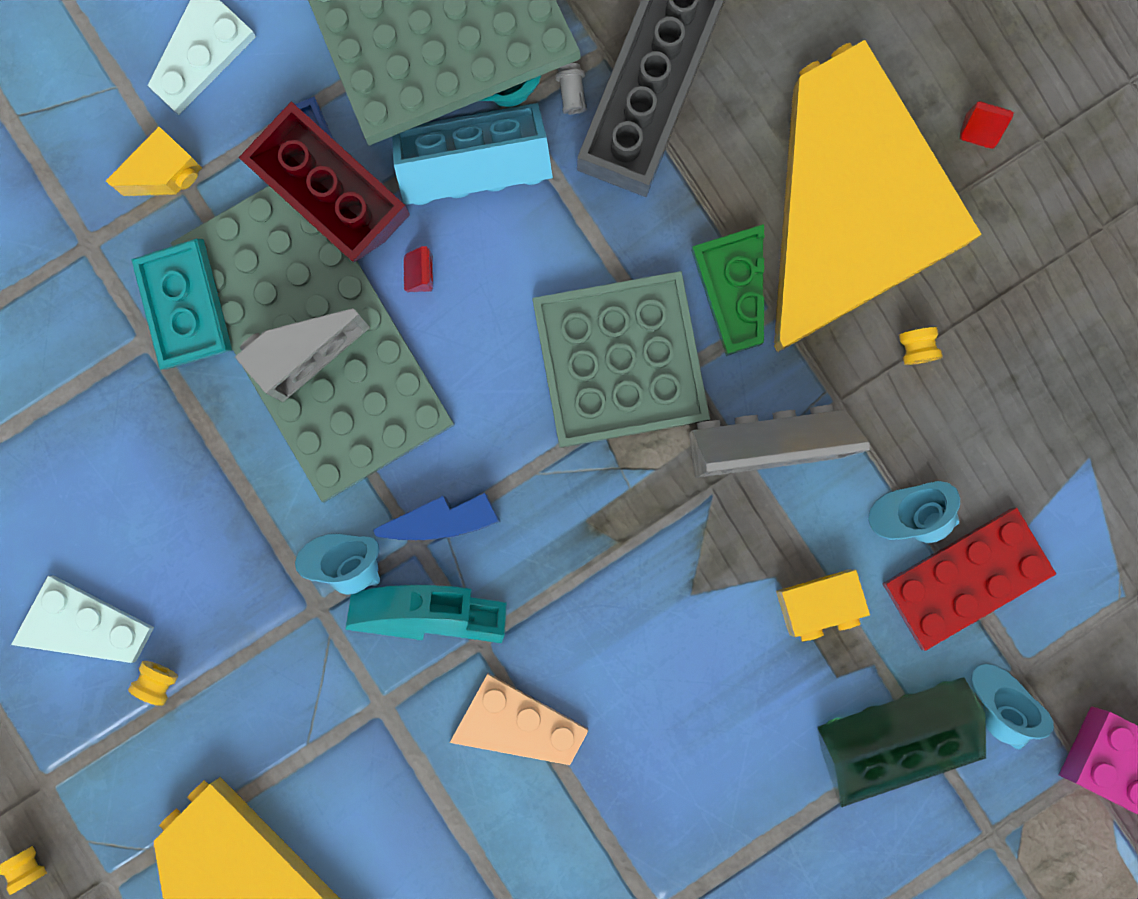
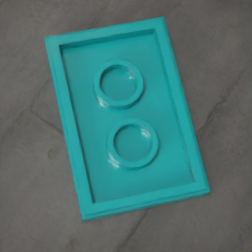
M196 238L131 259L160 370L174 368L232 351L204 239Z

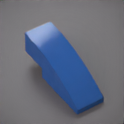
M486 493L454 508H451L447 497L441 496L373 529L376 537L389 539L434 540L475 532L498 523L500 520Z

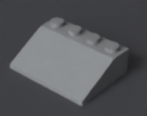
M833 405L810 408L811 414L796 416L795 410L779 411L772 413V420L758 421V415L742 416L735 418V425L720 426V420L697 423L698 430H692L689 433L695 478L841 459L869 451L870 445L846 410L834 411Z

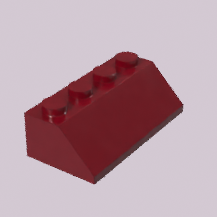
M292 101L238 157L353 263L385 243L410 216L403 202Z

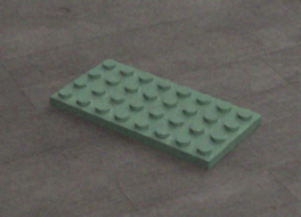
M270 186L170 243L174 246L196 238L204 239L230 343L235 355L242 351L240 346L253 334L259 333L261 335L266 330L353 308L370 326L364 334L284 402L266 394L245 370L321 502L325 503L454 426L453 421L358 261L353 263Z

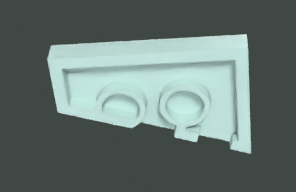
M190 0L148 86L179 115L256 38V35L220 0Z
M52 575L46 578L11 645L133 663L139 658L154 627Z

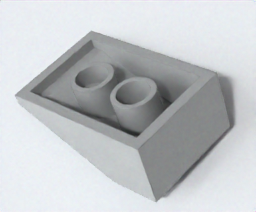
M353 308L266 330L261 335L259 333L253 334L240 346L242 351L235 358L266 394L284 402L364 334L370 326Z

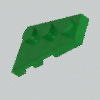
M764 224L692 246L691 249L726 356L760 346L764 343Z

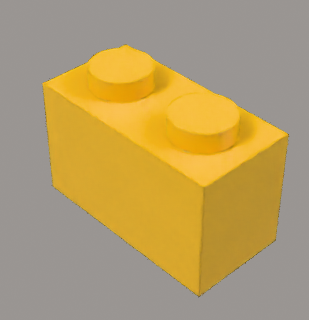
M847 569L776 591L788 633L793 637L800 636L801 641L824 636L823 629L837 625L838 630L861 625L859 618L870 615L856 570Z

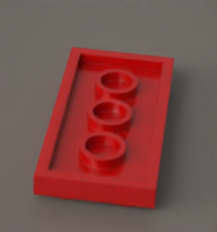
M1011 508L882 584L920 649L926 651L1055 576L1056 572L1018 508Z

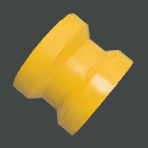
M937 327L922 328L899 334L900 343L905 346L906 351L903 357L904 365L926 363L943 358L941 349L936 346Z
M144 660L139 666L140 675L136 681L131 682L128 692L142 701L163 706L168 699L166 692L170 685L175 684L178 675L160 664Z
M33 846L0 864V875H4L8 882L6 889L9 895L47 874L44 866L37 864L35 860L36 851Z

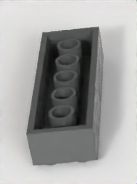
M641 0L577 157V171L647 197L725 0Z

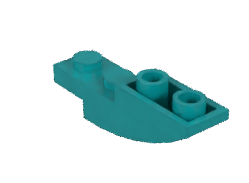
M399 585L365 589L350 596L345 630L423 640L425 633L502 643L505 636L507 602L471 597L470 588L452 586Z

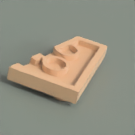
M488 673L450 743L570 765L589 730Z

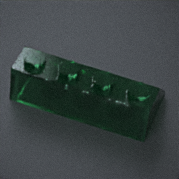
M964 677L951 682H941L933 688L915 694L903 695L898 700L880 706H870L862 712L844 718H835L817 727L820 748L841 808L986 759L985 711Z

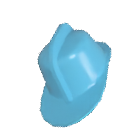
M942 481L900 489L887 493L878 499L870 509L868 520L871 529L878 536L889 540L913 537L925 543L938 542L946 538L953 528L959 524L957 512L960 508L961 498L958 490L953 485Z
M327 534L315 538L299 551L295 560L296 571L305 579L328 583L339 593L346 595L355 594L366 587L378 586L380 583L377 561L379 543L372 537L343 534Z
M990 664L979 665L972 672L971 682L974 692L984 704V724L995 738L1019 750L1031 739L1046 738L1052 733L1054 722L1049 712L1009 672Z

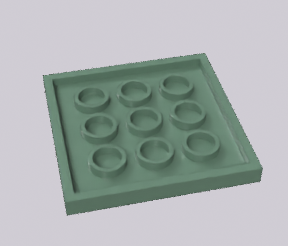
M682 271L532 298L559 448L710 420Z

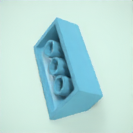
M538 103L423 123L392 136L394 168L402 201L405 205L413 203L423 205L432 200L446 197L462 198L469 193L484 190L500 191L507 186L523 183L534 185L545 179L553 178L547 137Z

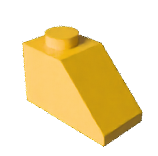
M158 127L116 169L106 182L123 196L176 195L181 189L185 190L195 182L198 172L202 167L163 129Z

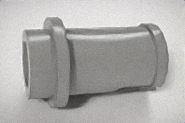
M570 63L558 68L559 73L556 74L555 78L556 81L560 82L563 113L578 114L586 111L587 105L585 104L582 79L585 77L584 70H581L578 63Z

